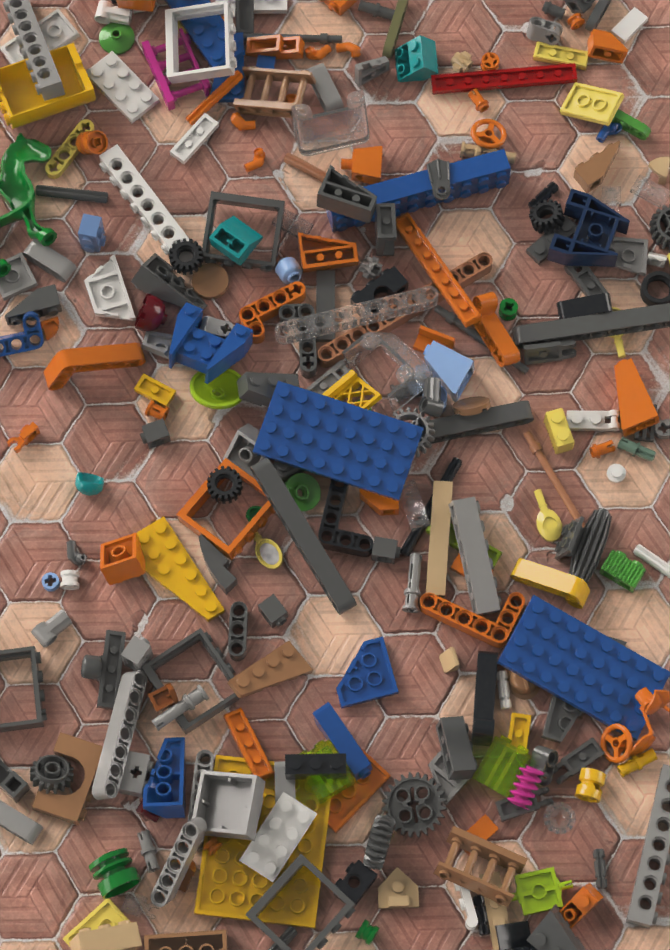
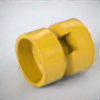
M581 768L579 775L581 783L577 785L574 796L583 801L599 803L602 795L600 787L604 786L606 774L592 768Z

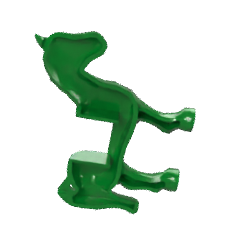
M19 133L16 141L11 143L5 150L1 160L0 195L11 208V211L0 216V228L16 221L24 220L28 236L31 239H38L43 246H49L56 240L57 233L53 229L44 228L36 222L35 192L31 180L26 175L24 164L48 162L51 158L52 150L48 145L36 139L24 138L23 134ZM0 259L1 278L6 276L11 270V265L5 259Z

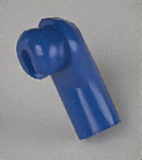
M611 123L609 126L604 125L596 140L604 143L607 136L620 133L622 125L620 123Z

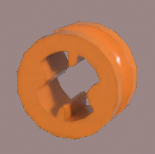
M576 13L567 20L572 30H577L584 25L585 19L581 18V13Z
M217 837L210 839L203 847L204 851L207 850L209 852V856L215 854L223 845L222 842L217 841Z

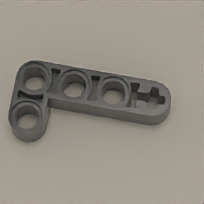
M306 303L283 305L279 309L281 325L284 327H298L301 375L308 379L313 378L317 374L314 308ZM303 313H309L310 316H309V317H303L302 314H303ZM285 314L292 315L290 318L283 317ZM305 330L311 331V333L308 335L303 334L302 332ZM309 347L312 351L305 352L303 349ZM306 361H310L311 369H307Z

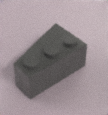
M329 166L317 194V207L369 224L376 210V195L361 185H356L350 181L349 177L345 174L341 175L335 171L333 166Z

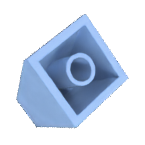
M433 340L431 345L428 344L423 352L426 367L434 377L440 379L441 386L446 389L452 400L457 402L475 371L474 361Z

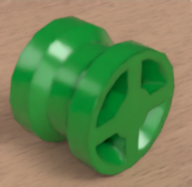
M511 298L502 300L499 306V316L505 321L515 319L518 311L517 302Z
M365 919L355 937L365 940L366 944L370 945L377 935L379 927L370 925L369 921Z

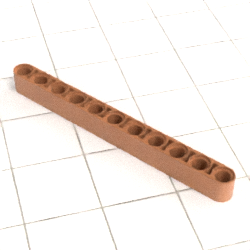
M482 252L450 272L463 289L491 272L493 258L489 253ZM480 262H487L488 265L483 266ZM465 271H471L472 274H471V275H467V274H465L464 272H465ZM433 281L322 346L318 350L319 365L324 368L332 367L340 360H344L445 300L444 296L441 293H434L433 290L438 288ZM420 298H422V299H425L426 301L423 302V303H420V302H418L417 300L420 299ZM408 308L410 311L403 312L401 309ZM387 317H392V318H394V320H393V321H387L386 318H387ZM376 326L379 329L376 331H372L369 328ZM355 336H361L362 339H361V340H355L354 337H355ZM340 345H345L347 348L341 350L338 347ZM325 354L331 356L329 359L322 358Z

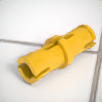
M650 748L646 752L637 756L634 755L631 757L632 759L618 765L617 770L621 777H625L633 771L642 770L645 765L658 758L653 748Z

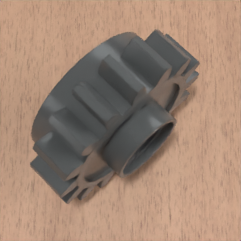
M57 755L39 757V760L34 761L33 766L30 767V781H33V787L39 786L38 791L45 789L46 794L50 791L57 794V790L64 792L65 787L70 788L71 782H73L74 768L70 767L71 763L67 762L64 757L62 758Z

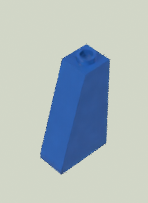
M327 702L314 711L312 714L315 723L337 754L346 753V767L357 781L360 778L364 779L369 776L370 771L373 770L371 763L331 704Z

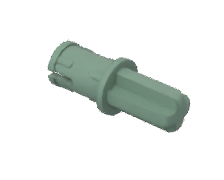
M621 437L617 448L631 453L634 457L637 455L648 461H653L656 455L655 451L640 445V442L635 443L624 437Z

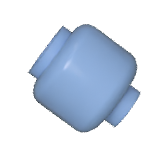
M293 257L281 258L275 267L276 274L284 284H290L301 279L303 270Z

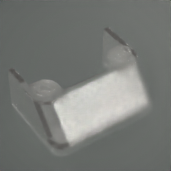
M367 332L342 351L348 368L352 369L380 347L400 366L396 372V378L401 384L387 395L392 410L397 412L423 391L424 379L435 377L434 372L396 334L392 332Z

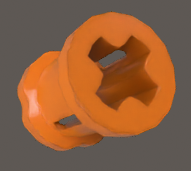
M151 400L146 408L145 416H152L156 419L163 418L165 421L170 408H164Z

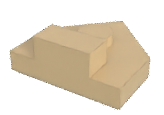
M397 867L378 887V908H419L418 886Z

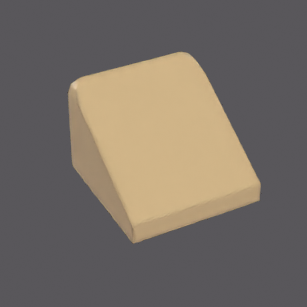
M450 647L440 654L439 658L444 673L459 669L460 663L455 648Z

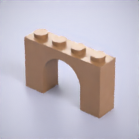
M60 732L53 751L57 756L79 763L84 768V782L76 792L69 795H59L53 792L46 794L44 789L37 791L32 805L33 810L79 826L80 822L86 818L87 810L85 808L87 803H91L93 799L92 786L103 746Z

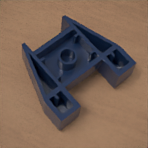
M571 189L564 215L578 219V226L573 239L554 234L547 260L565 266L615 267L618 253L610 251V247L616 232L627 235L630 220L592 195Z

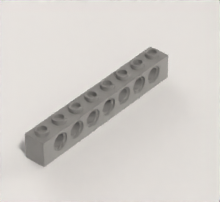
M5 0L3 2L6 12H10L7 14L10 24L14 23L12 29L15 36L19 35L16 39L19 47L23 46L21 48L23 58H28L25 62L28 70L33 71L30 72L33 83L37 82L35 88L38 95L42 94L44 101L65 95L62 81L30 1Z
M663 764L660 771L626 918V923L650 929L652 924H656L658 912H655L656 904L660 905L663 894L659 892L661 884L665 885L667 873H664L665 865L669 866L670 853H668L670 847V812H666L662 808L663 804L670 805V792L667 790V785H670V766ZM665 823L668 830H659L658 824ZM660 842L664 849L662 851L656 850L653 843ZM649 862H657L659 869L652 870L649 867ZM652 881L655 885V888L653 890H648L645 887L644 882ZM640 901H648L650 909L645 910L641 908Z

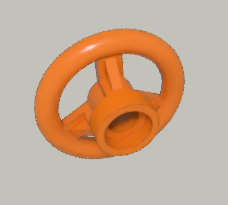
M493 119L478 120L471 128L473 141L485 149L498 148L504 144L507 138L504 126ZM489 124L488 129L476 132L479 126ZM494 126L501 132L500 140L494 135Z
M618 723L611 724L602 734L601 749L608 761L612 763L624 762L630 756L633 748L632 735L624 725ZM616 729L621 730L623 732V734L618 737H612L610 735V732ZM607 741L611 743L614 749V757L607 750Z

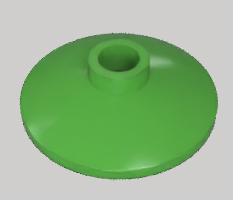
M112 22L104 26L99 34V43L102 49L107 53L113 51L116 55L129 51L135 41L134 31L129 25Z
M298 473L287 480L285 486L301 511L311 510L318 504L321 489L314 477L306 473ZM298 490L302 491V496L298 495Z

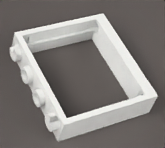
M228 0L165 10L166 75L172 84L235 75V68H237V61L234 57V51H236V42L234 40L236 27L233 23L235 9ZM224 14L226 65L179 72L178 21Z

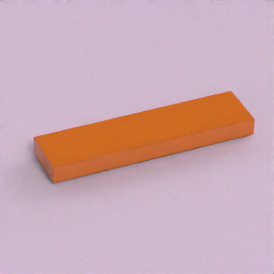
M242 708L224 714L223 718L251 774L257 775L263 780L275 776V772Z

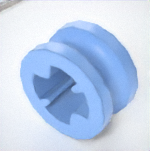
M49 572L42 577V585L45 590L53 592L59 588L60 581L55 573ZM49 578H53V581L56 580L52 586H49L48 583L46 584Z

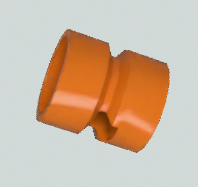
M99 130L83 131L77 136L76 147L84 155L101 154L108 147V138L104 132Z

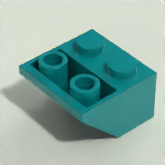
M419 35L394 49L398 82L425 81L431 78V75L439 73L436 43L434 40Z
M235 216L220 223L209 237L211 246L239 266L244 263L263 239L262 235Z

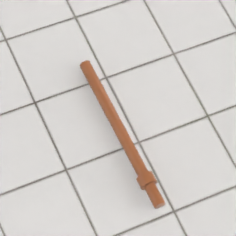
M530 431L525 432L523 435L530 445V451L533 455H536L573 519L579 518V512L544 456L540 443L536 442Z

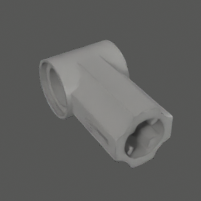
M61 609L46 622L43 621L36 625L31 633L45 648L51 645L56 640L57 635L69 627L72 621Z

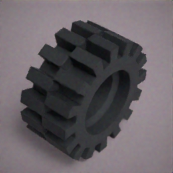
M546 199L543 200L544 203L537 202L538 206L534 204L529 214L534 230L540 234L543 231L544 234H548V231L554 233V229L558 231L559 226L562 227L563 222H565L560 203L558 204L557 201L553 202L552 199H549V202ZM546 215H552L551 217H549V218H547V219H541L542 217H544V216H546Z
M183 238V242L179 239L177 244H172V248L169 250V259L174 271L177 269L179 274L183 272V275H186V272H189L191 275L193 270L197 272L198 267H202L204 260L201 246H198V242L195 241L193 243V239L189 238V241H186V238ZM184 251H189L194 256L191 261L182 262L179 259V255Z
M221 466L220 470L218 468L214 469L215 472H211L210 477L207 479L208 492L211 498H215L218 503L222 501V504H226V501L232 503V499L236 501L238 499L237 496L241 495V490L243 489L240 474L235 469L231 470L229 466H227V469H224V466ZM222 479H229L232 482V487L228 491H221L217 487L218 482Z

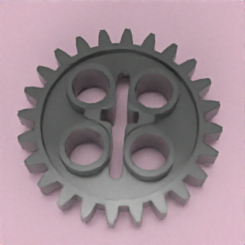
M409 772L408 778L402 774L400 782L394 779L396 785H388L391 791L384 792L388 799L382 800L383 803L387 804L382 810L388 812L386 816L393 818L395 821L394 831L397 832L401 829L402 836L408 832L410 838L413 837L414 833H416L418 838L421 837V832L428 835L429 828L436 831L433 825H441L438 819L445 818L441 811L447 810L445 806H442L443 803L447 802V799L441 798L445 792L438 791L441 785H434V778L428 781L427 774L421 778L419 772L416 773L415 777ZM412 787H414V799L419 803V805H416L417 823L415 822V810L410 806L413 804ZM421 789L428 790L425 798H419L418 796ZM401 792L408 793V798L405 801H399ZM426 808L430 809V816L428 818H422V810ZM409 811L411 814L410 819L402 821V814Z

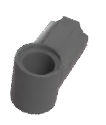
M427 377L424 379L423 397L419 402V412L434 417H439L442 414L444 403L440 400L441 381L439 378Z

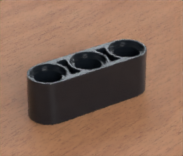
M610 293L595 294L556 303L559 319L613 312Z

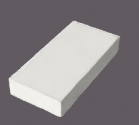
M634 7L611 30V33L625 44L648 21V17Z

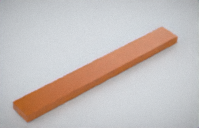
M406 213L396 219V230L465 328L482 320V315L410 214Z

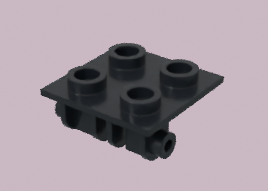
M528 921L495 926L499 950H537L527 941L531 935Z

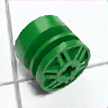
M127 848L110 851L89 865L90 872L94 873V880L103 879L97 885L103 899L120 895L141 882L136 867L126 868L132 863V858L127 857L129 855Z

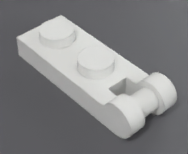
M567 410L566 419L571 431L620 430V423H618V418L620 417L619 410ZM605 419H611V423H605Z
M454 883L455 890L460 891L461 898L458 899L461 911L465 910L466 912L465 927L473 931L477 928L478 918L470 890Z

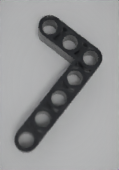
M331 479L318 540L326 550L359 557H369L373 549V540L370 536L339 529L349 485L345 484L341 488L336 487L335 484L339 481ZM336 499L340 501V504L332 505L330 502ZM330 517L336 519L334 523H328L326 520ZM325 535H329L332 537V539L330 541H324L322 537ZM344 539H348L351 541V543L349 545H343L341 541ZM367 543L370 547L368 549H361L360 545Z
M478 651L471 739L473 745L490 747L492 745L495 723L493 718L498 652Z

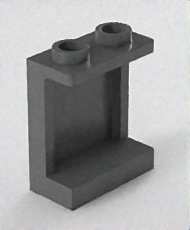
M395 203L376 204L374 220L376 256H394V241L397 239Z

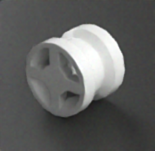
M63 570L60 572L62 578L60 583L61 589L76 590L80 588L78 582L80 577L79 571Z

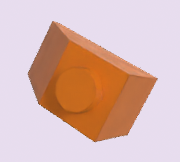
M593 29L587 40L588 57L622 64L628 53V49L611 32Z

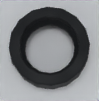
M654 271L643 279L640 296L644 303L648 306L670 303L669 273ZM653 281L664 282L669 287V294L663 299L654 298L648 293V285Z

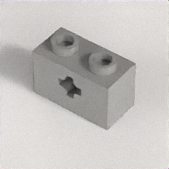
M134 635L121 653L124 665L133 671L142 670L141 666L148 663L153 657L151 645H149L150 642L142 636L138 638Z
M129 751L119 788L120 794L143 798V789L145 784L148 783V773L151 772L154 766V761H151L150 755ZM139 771L141 775H138L137 778H134L133 774H136V772Z

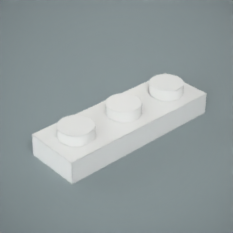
M204 113L170 150V155L185 164L219 127V122Z

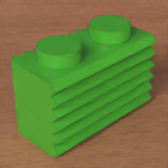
M612 550L599 573L633 593L644 576L646 569L643 568L644 565L639 561L634 560L632 562V560L626 558L627 555L619 550L616 552Z

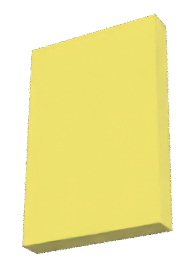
M575 82L560 109V114L609 126L624 99V94Z
M108 898L72 929L63 940L70 947L69 942L79 933L80 929L91 928V930H95L104 924L116 926L118 922L129 919Z

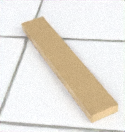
M434 481L426 593H433L441 597H445L451 521L449 504L452 502L453 482Z

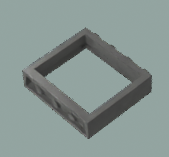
M211 191L202 246L205 263L216 264V262H219L228 267L238 265L227 256L209 254L211 245L209 237L213 233L217 204L278 212L271 262L246 259L242 264L244 269L256 267L265 272L275 270L284 220L285 201Z
M201 628L141 666L154 689L157 690L164 685L154 671L201 641L227 681L234 677L233 673L235 671L229 663L225 664L222 659L224 657L223 653L218 647L214 648L211 643L213 639L207 632L204 633ZM233 693L191 722H188L183 714L175 720L183 732L188 734L238 701L239 698Z
M35 646L0 650V662L31 658L37 719L2 723L0 724V733L44 727V721L47 720L46 709L42 708V702L45 701L44 689L41 690L40 683L43 682V673L38 668V664L41 663V654L37 652Z
M302 854L294 860L245 914L282 950L292 949L265 925L258 916L304 865L346 903L305 950H316L317 948L321 950L328 942L326 938L329 934H335L342 926L340 922L345 917L349 919L356 911L354 909L356 904Z

